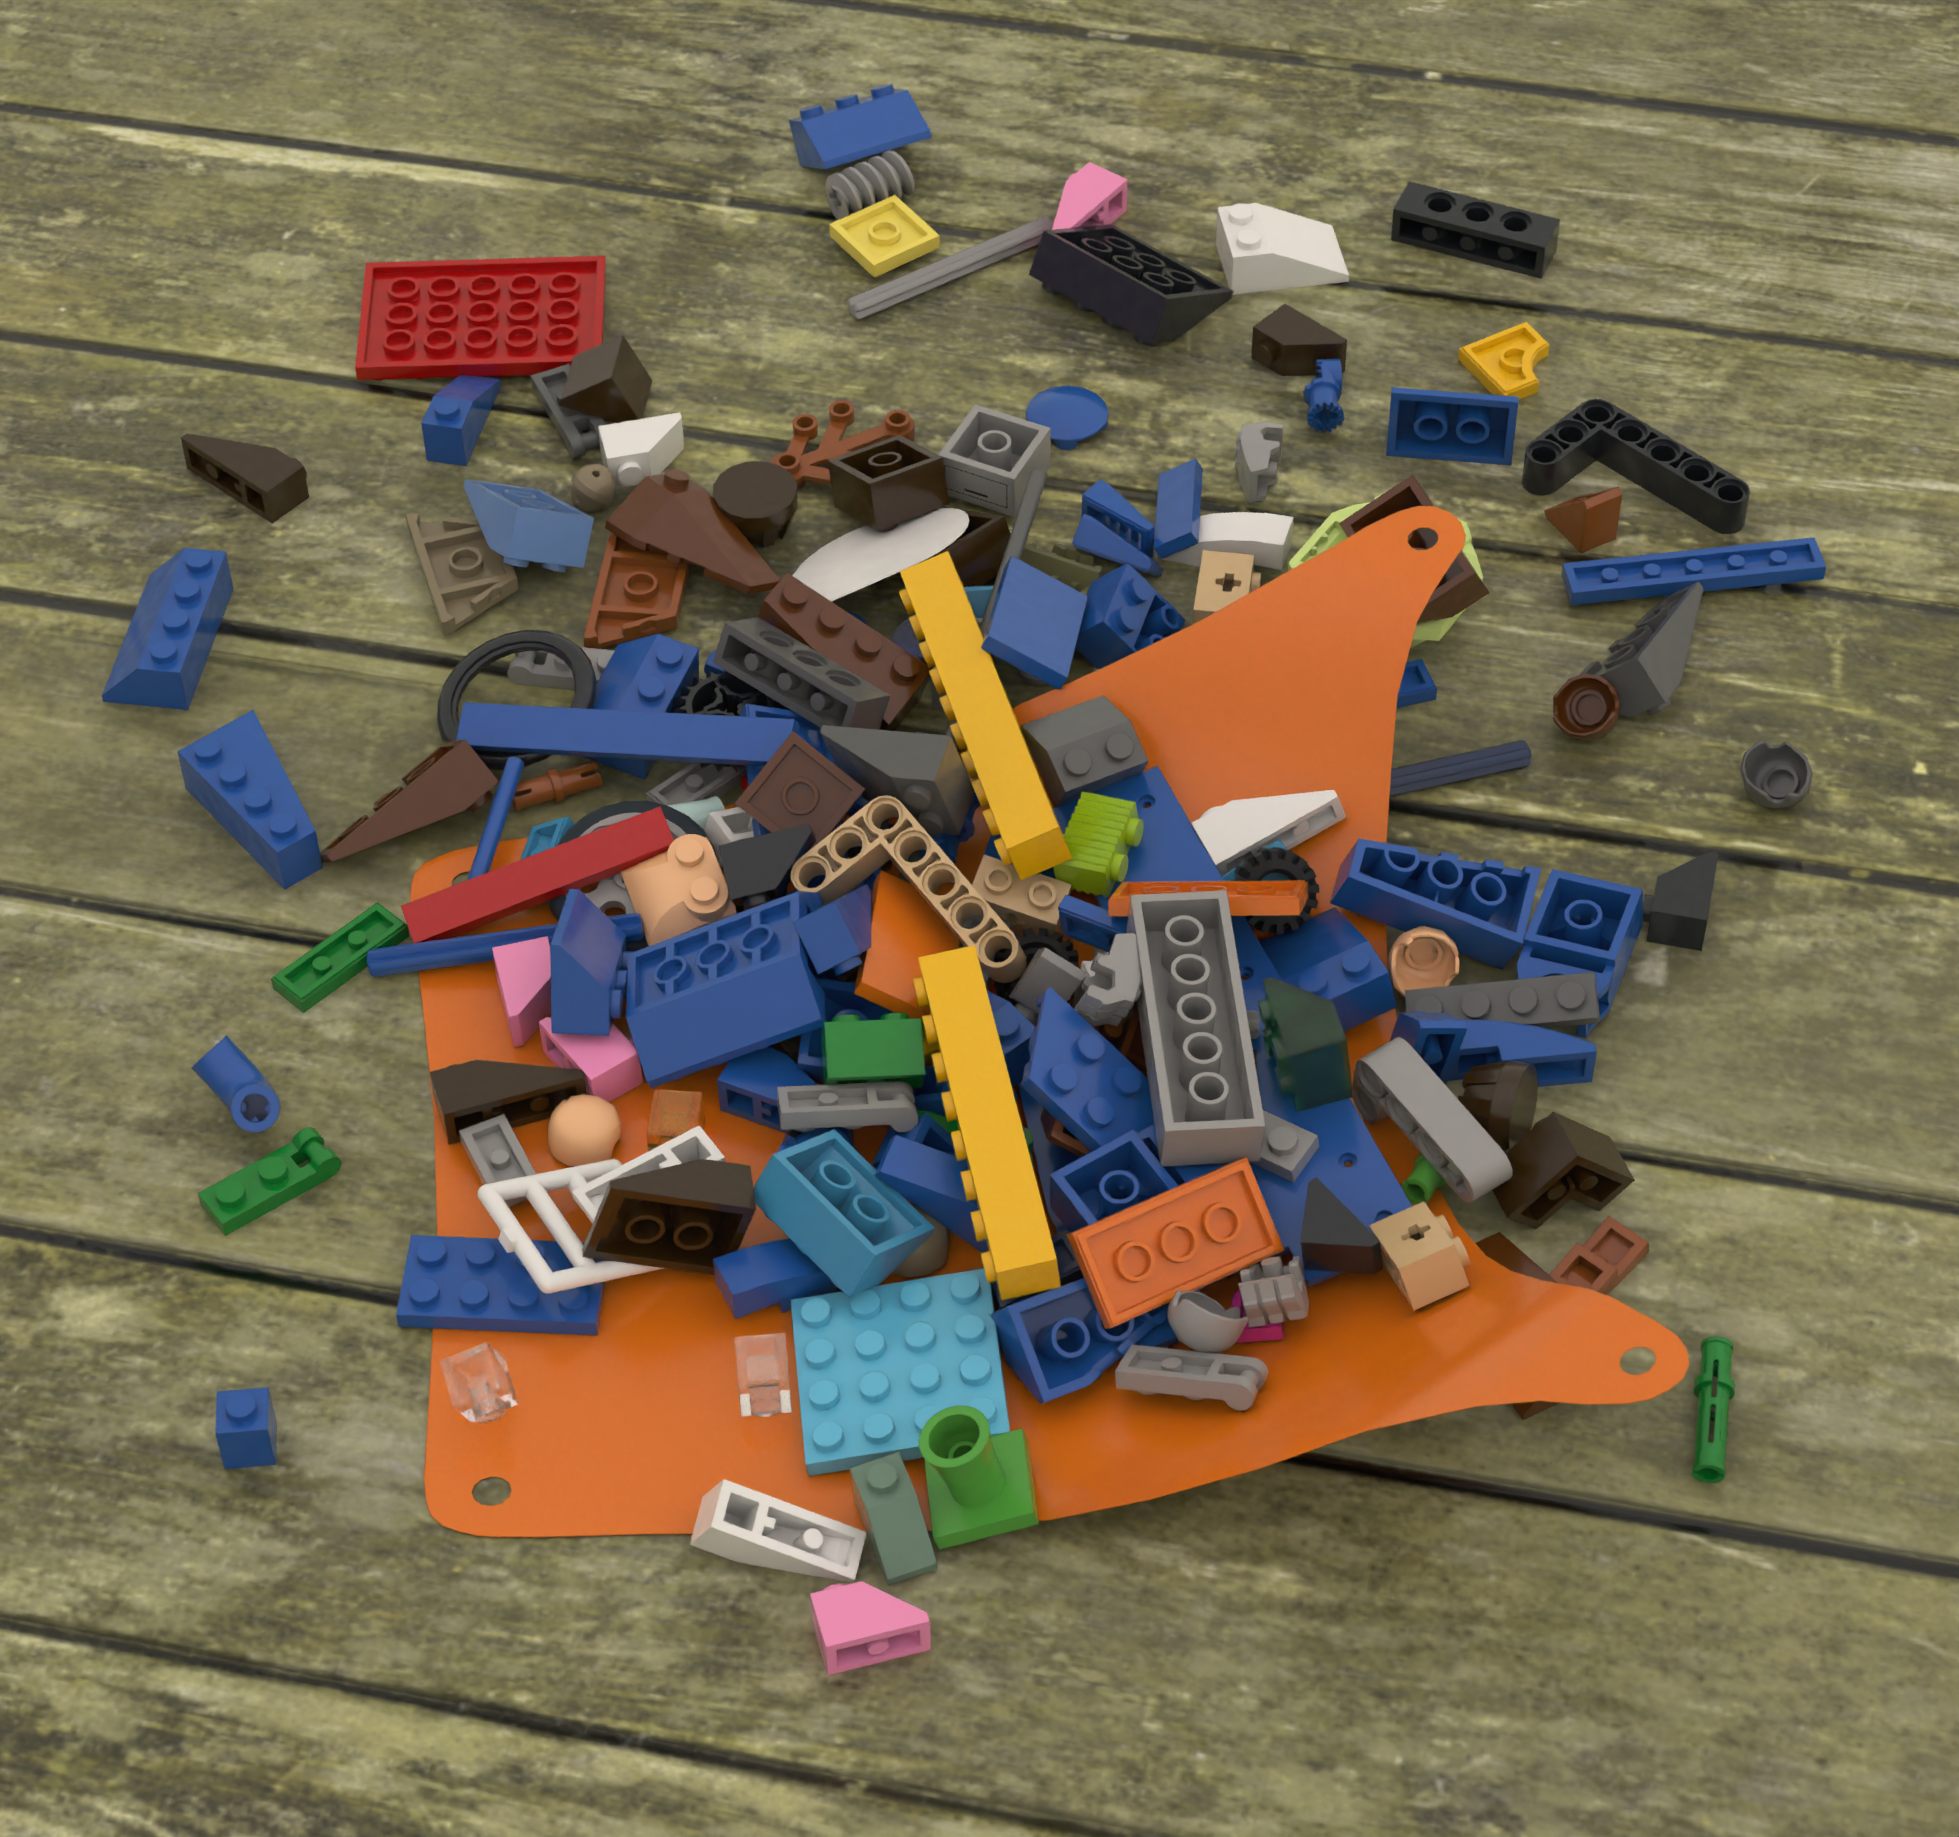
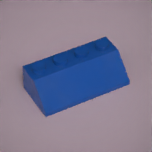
M183 548L149 575L102 693L103 702L189 709L234 589L226 551Z

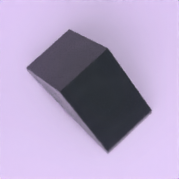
M1317 1177L1308 1183L1300 1241L1304 1270L1376 1274L1382 1270L1380 1241Z

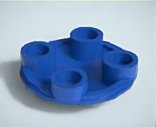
M1070 385L1057 386L1039 392L1029 401L1026 410V420L1051 428V440L1054 441L1055 446L1062 450H1071L1078 446L1079 441L1096 435L1108 426V410L1102 398L1086 388Z

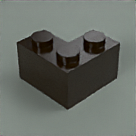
M1552 1112L1547 1117L1538 1121L1532 1131L1515 1146L1504 1152L1510 1161L1513 1176L1492 1191L1507 1218L1537 1229L1571 1199L1600 1211L1635 1180L1609 1136Z

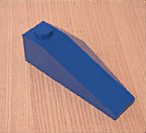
M1082 1278L1060 1288H1055L1009 1305L989 1315L996 1324L999 1344L1006 1363L1038 1402L1042 1404L1093 1383L1101 1376L1102 1372L1120 1357L1124 1356L1131 1345H1135L1156 1326L1162 1324L1167 1319L1170 1302L1113 1328L1105 1329L1087 1283Z

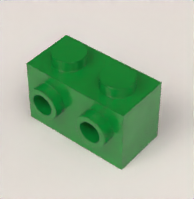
M889 1013L882 1015L880 1020L861 1021L860 1016L848 1014L833 1017L832 1022H824L821 1033L824 1085L900 1081L909 1084L912 1088H921L926 1075L922 1018L909 1019V1015L905 1013Z

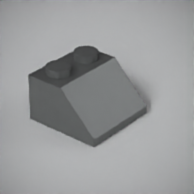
M1104 695L1023 724L1020 727L1055 807L1080 798L1083 791L1092 793L1143 772L1148 763L1146 754L1131 721Z

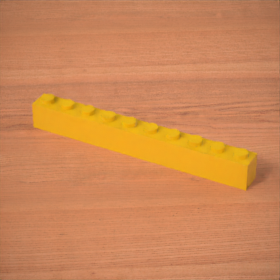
M946 551L900 571L906 588L898 592L908 615L916 613L908 618L918 641L926 639V641L919 643V647L928 668L936 666V668L929 670L938 694H947L939 699L949 722L957 720V723L950 725L960 751L968 748V751L961 753V757L970 778L979 777L978 780L971 783L981 807L990 806L989 809L982 812L992 836L1001 834V838L994 840V844L1003 865L1007 866L1013 863L1020 880H1023L1073 859L990 653L981 648L984 636L949 552Z

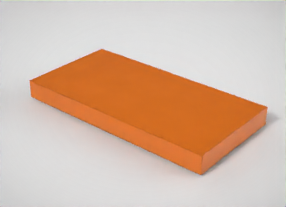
M883 870L880 871L873 884L871 895V948L861 953L860 959L862 963L858 968L854 994L894 1013L908 1014L909 1019L922 1018V1016L930 1015L928 1005L918 1006L913 979L921 977L918 957L958 949L959 940L910 883Z
M1305 880L1122 882L1108 899L1109 917L1128 916L1130 895L1226 890L1231 916L1300 915L1308 900V882H1305Z
M1247 1157L1235 1160L1067 1234L1105 1329L1113 1328L1171 1302L1178 1290L1182 1292L1195 1291L1284 1251Z

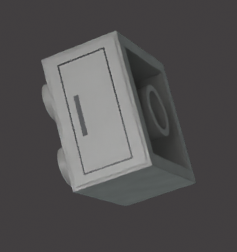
M975 404L938 454L943 457L948 496L1015 517L1018 513L1031 471L1041 469L1047 472L1051 466V428Z

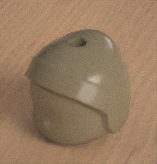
M588 464L581 467L572 477L571 499L578 509L593 513L609 508L614 499L615 482L611 471L606 466Z

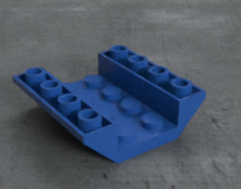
M797 891L628 954L626 1019L646 1081L651 1088L670 1081H677L689 1074L721 1065L728 1060L756 1050L765 1049L770 1045L797 1035L807 1034L824 1025V1022H826L825 992L808 967V952L793 924L799 918L822 907V898L819 893Z

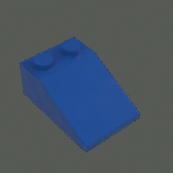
M1335 907L1310 918L1307 922L1304 921L1298 924L1300 928L1294 931L1289 929L1284 931L1285 934H1276L1260 942L1318 1044L1397 1007L1389 972L1369 941Z

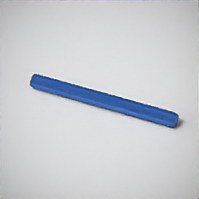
M630 913L608 916L626 934V942L637 941L643 938L644 931L640 914ZM557 924L370 949L367 952V967L371 976L376 977L494 960L493 947L548 936L549 944H551Z

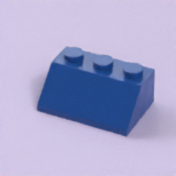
M893 84L874 87L870 89L871 96L858 99L857 94L835 99L836 106L824 110L822 105L803 108L799 110L800 117L789 120L800 165L819 169H828L931 138V131L908 90L894 89Z
M1392 387L1386 456L1511 465L1519 397Z
M661 634L618 644L596 684V696L592 709L672 713L674 699L680 696L681 687H691L693 677L699 678V648ZM582 756L642 779H646L655 760Z
M569 889L550 944L552 1033L609 1036L614 1018L621 1019L623 999H626L627 959L628 954L633 951H626V934L579 889Z

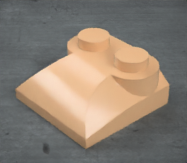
M697 834L680 836L671 843L668 851L621 871L634 910L642 918L644 936L648 946L737 914L735 906L730 900L724 875L707 837Z

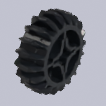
M725 670L724 673L717 675L708 671L707 677L704 680L693 677L691 687H681L680 696L674 699L672 713L740 716V712L745 704L790 709ZM700 763V766L704 768L714 763ZM714 764L718 772H720L724 767H733V769L737 773L739 767L742 766L732 764Z

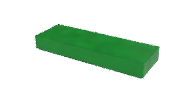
M377 902L271 978L273 989L304 1013L367 968V952L370 949L397 946L410 936L408 926Z

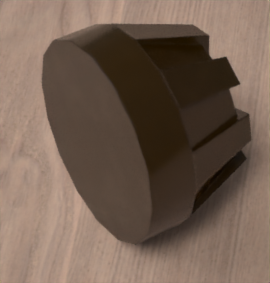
M747 461L731 466L719 475L713 484V500L719 511L736 525L751 545L762 544L763 548L774 545L777 537L783 539L797 510V483L792 474L780 465L765 461Z
M1515 1060L1470 1067V1072L1465 1074L1462 1081L1463 1088L1465 1089L1463 1096L1458 1095V1100L1505 1152L1515 1146L1531 1131L1537 1103V1070L1534 1064Z

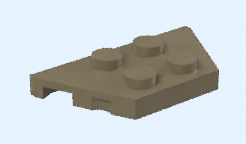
M418 513L405 514L407 528L443 635L452 633L519 590L513 565L504 563V556L489 548L478 520L467 521L458 517L444 516L443 524L421 522Z

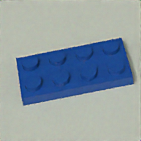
M411 1235L396 1317L398 1327L598 1335L605 1282L547 1294L539 1289L516 1253H507L498 1239ZM531 1240L552 1272L574 1268L556 1241ZM592 1258V1259L595 1261V1263H597V1262H602V1261H607V1260L594 1259V1258Z

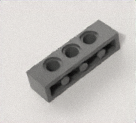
M759 617L726 622L724 624L713 660L714 664L822 728V725L880 730L890 699L888 693Z

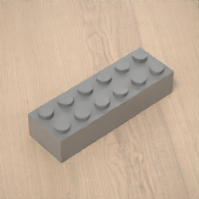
M1227 890L1130 895L1127 933H1135L1138 944L1141 969L1139 987L1142 990L1137 1000L1160 1166L1231 1163L1247 1157L1249 1162L1260 1161L1265 1121Z

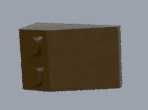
M962 510L968 514V527L957 540L932 557L948 551L964 587L982 586L985 583L994 582L1010 537L1006 518L1004 515Z
M699 1159L611 1180L582 1248L583 1257L715 1275L713 1259L738 1251L756 1211L751 1167L749 1165Z

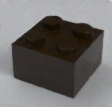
M901 435L827 460L835 507L876 531L892 530L900 522L949 505L943 457Z

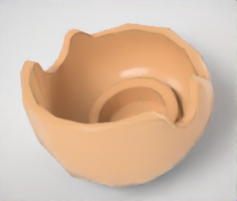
M1419 926L1402 933L1392 945L1388 955V965L1393 987L1405 998V990L1449 986L1453 978L1459 974L1460 968L1459 952L1455 942L1443 930L1426 926Z
M586 1094L571 1096L569 1099L563 1100L552 1112L548 1125V1147L554 1158L568 1166H579L610 1160L616 1142L621 1140L622 1122L616 1106L599 1096Z

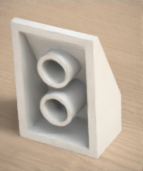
M1259 203L1217 207L1216 247L1229 289L1234 291L1233 295L1349 282V273L1332 225Z

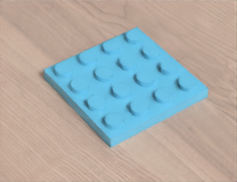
M984 1269L878 1285L850 1298L841 1291L791 1300L805 1465L809 1476L850 1470L852 1467L897 1452L900 1453L903 1461L924 1458L919 1450V1436L923 1426L933 1415L952 1406H970L982 1412L989 1423L991 1436L1011 1431L995 1322L989 1315L995 1312L991 1282H986Z

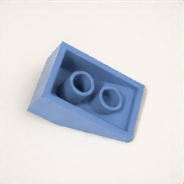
M465 479L464 490L490 549L504 556V563L518 567H528L529 561L541 562L543 568L557 572H567L568 566L584 568L594 521L593 517L541 489Z

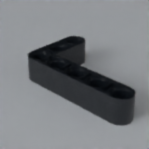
M1590 399L1583 402L1531 441L1526 447L1522 485L1525 490L1534 495L1544 496L1556 492L1597 460L1718 533L1734 534L1741 531L1745 525L1750 488L1743 480L1606 400Z

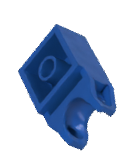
M1552 869L1524 937V947L1517 961V979L1595 972L1601 1021L1610 1011L1643 926V889ZM1598 1023L1577 1025L1576 1036L1587 1038Z
M1155 1124L1138 1133L1133 1129L1050 1174V1208L1069 1233L1224 1165H1214L1208 1168H1197L1192 1165L1160 1166Z

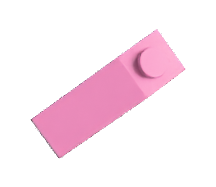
M1088 162L1066 181L1052 230L1112 224L1127 211V179Z

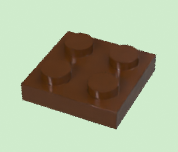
M792 731L735 804L771 833L810 824L816 838V842L812 846L813 848L832 833L866 789Z

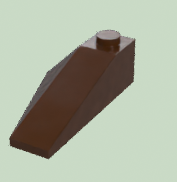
M666 470L665 474L646 476L606 520L605 528L632 546L644 551L649 549L650 545L668 552V561L677 565L684 562L690 565L704 567V576L746 594L773 590L780 581L779 577L736 525L719 511L708 491L690 480V476L683 471Z

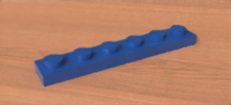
M1813 537L1563 563L1561 576L1571 605L1666 596L1697 582H1700L1704 592L1824 579L1826 565L1816 539Z

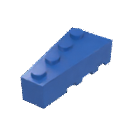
M254 710L177 751L186 790L284 890L323 868L316 831Z
M1358 839L1340 865L1330 903L1404 932L1419 926L1443 930L1455 942L1459 953L1503 970L1523 944L1541 868L1525 865L1520 870L1504 867V863L1501 861L1485 859L1483 863L1458 860V854L1441 852L1438 856L1420 854L1417 848Z

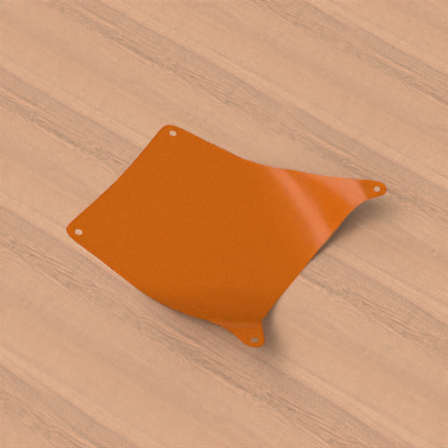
M1415 506L1391 514L1366 526L1337 545L1280 575L1201 621L1108 666L1064 684L1061 689L1055 688L1013 707L1019 726L1021 727L1023 724L1104 695L1131 721L1148 759L1143 772L1156 766L1159 767L1190 823L1200 819L1203 813L1210 808L1223 806L1232 800L1334 790L1347 818L1288 851L1302 857L1317 876L1315 881L1319 884V893H1316L1318 904L1316 909H1311L1309 913L1311 918L1335 907L1369 941L1389 972L1386 925L1333 905L1330 901L1340 865L1357 840L1364 839L1387 843L1390 781L1398 692L1417 621L1441 579L1464 548L1466 534L1462 523L1450 512L1435 506ZM1430 528L1437 533L1438 541L1427 550H1416L1409 545L1408 536L1416 529ZM965 748V749H963V750H961V751H960V749L958 750V754H959L961 760H962L961 753H963V752H965V751H968V748ZM1035 763V766H1036V768H1037V771H1038V773H1039V776H1040V778H1041V781H1042V783H1043V786H1044V788H1045V791H1046V793H1047V796H1048V798H1049V801H1050V803H1051V806H1052V808H1054L1055 805H1054V803H1053V801H1052V798H1051V796H1050V794H1049V792H1048V790H1047V787H1046V785H1045V783H1044V781H1043V778H1042V776H1041V774H1040V772H1039V769H1038V767H1037V765H1036V763ZM977 776L972 779L970 778V781L973 782L975 780H978L979 777ZM736 804L724 806L725 809L739 807ZM989 805L983 808L979 806L975 810L972 821L975 826L974 835L968 841L959 843L958 856L955 857L957 860L954 863L955 866L971 884L974 881L992 835L982 812L989 809ZM848 814L843 818V823L850 818ZM892 817L888 822L889 824H896L898 819ZM528 837L500 841L490 871L519 861ZM478 846L454 850L424 863L414 873L410 902L451 887L455 877L461 873L470 872ZM892 862L891 870L885 872L898 877L900 871ZM720 865V868H721L722 873H723L724 878H725L724 869H723L722 866ZM600 881L582 887L579 890L582 893L592 892L598 887ZM792 881L787 886V894L796 890ZM948 882L940 885L935 895L948 894L954 888L955 883ZM1071 890L1072 897L1100 907L1093 893L1087 894L1084 891ZM544 902L453 938L558 924V921L551 911L549 903ZM612 907L605 910L604 914L608 917L623 915L626 912L621 908ZM1250 925L1259 942L1276 935L1274 932H1262ZM1062 934V943L1069 939L1073 943V950H1077L1080 969L1082 961L1094 959L1093 953L1096 947ZM494 960L418 971L429 1074L432 1071L443 1069L450 1065L462 1064L473 1060L556 1067L543 1052L539 1027L523 1046H513L497 981ZM1243 977V978H1242V980H1248V979H1249V977ZM992 980L988 991L997 995L996 988H994V980ZM1070 997L1069 1005L1072 1007L1074 998ZM623 999L621 1019L614 1018L613 1024L627 1038L628 1036L632 1037L626 1019V999ZM1394 1008L1319 1043V1046L1401 1186L1414 1171V1162L1420 1155V1151L1389 1116L1377 1124L1368 1122L1357 1109L1352 1097L1355 1064L1357 1060L1390 1041L1397 1021L1396 1009ZM1285 1049L1283 1051V1053L1286 1054L1291 1052L1290 1049ZM729 1060L721 1065L703 1069L684 1076L677 1081H670L653 1088L647 1083L641 1065L643 1083L609 1102L616 1106L622 1122L621 1140L616 1142L610 1159H617L622 1165L700 1125L724 1155L725 1162L749 1165L751 1167L754 1187L772 1154L777 1152L787 1133L720 1110L717 1079ZM807 1074L817 1085H824L822 1082ZM430 1078L434 1113L437 1236L498 1239L501 1231L478 1198V1189L483 1184L461 1142L448 1144L436 1108ZM1017 1084L1013 1087L1018 1095L1016 1105L1022 1126L1028 1128ZM550 1118L512 1128L536 1174L574 1167L568 1166L554 1158L548 1147V1125ZM890 1125L864 1126L859 1129H853L854 1146L859 1154L871 1165L888 1129L891 1128ZM1032 1150L1033 1170L1050 1235L1053 1236L1057 1234V1231L1048 1214L1036 1159ZM1346 1163L1344 1166L1351 1167L1353 1164ZM1437 1187L1429 1202L1426 1201V1205L1435 1217L1443 1215L1450 1226L1453 1236H1458L1461 1239L1470 1259V1265L1463 1267L1470 1286L1413 1310L1384 1265L1383 1269L1376 1274L1344 1272L1311 1287H1308L1306 1283L1309 1299L1307 1317L1299 1320H1289L1287 1317V1320L1284 1321V1339L1235 1343L1227 1351L1218 1353L1258 1358L1268 1368V1378L1261 1389L1258 1390L1257 1397L1250 1408L1246 1410H1235L1228 1406L1225 1400L1208 1398L1191 1400L1181 1395L1162 1393L1145 1395L1135 1390L1117 1389L1115 1369L1121 1362V1357L1102 1372L1101 1376L1089 1386L1040 1404L1006 1363L1001 1347L1000 1354L1010 1430L1014 1431L1023 1428L1028 1438L1039 1521H1047L1159 1498L1258 1470L1366 1431L1473 1407L1537 1401L1602 1405L1629 1404L1651 1400L1669 1391L1683 1380L1690 1365L1687 1348L1675 1333L1613 1297L1588 1288L1543 1281L1516 1273L1489 1258L1459 1225L1439 1187ZM564 1188L547 1192L579 1240L585 1242L592 1222L573 1199L569 1189ZM528 1200L509 1207L531 1240L556 1241ZM756 1205V1211L738 1250L771 1241L788 1239L789 1237L774 1222L769 1220ZM948 1229V1256L943 1267L930 1275L906 1277L891 1273L878 1285L983 1269L981 1252ZM1290 1252L1279 1256L1284 1266H1289V1261H1293ZM664 1268L605 1281L598 1335L433 1328L424 1487L430 1515L441 1526L483 1537L534 1538L693 1534L702 1497L725 1479L866 1532L854 1501L850 1470L813 1476L808 1475L805 1465L792 1311L789 1310L782 1313L777 1303L735 1319L716 1284L715 1275ZM1240 1273L1202 1288L1199 1292L1214 1299L1225 1310L1232 1308V1295L1240 1290L1238 1283H1242ZM994 1304V1309H995V1312H996V1311H998V1309H997L996 1305ZM1182 1342L1166 1347L1193 1351ZM1633 1348H1647L1652 1350L1656 1356L1653 1367L1643 1374L1631 1375L1624 1372L1620 1367L1621 1357L1625 1352ZM924 1458L903 1461L916 1491L927 1531H932ZM490 1477L502 1478L509 1482L511 1487L510 1495L505 1501L491 1506L482 1505L474 1500L472 1492L478 1482Z

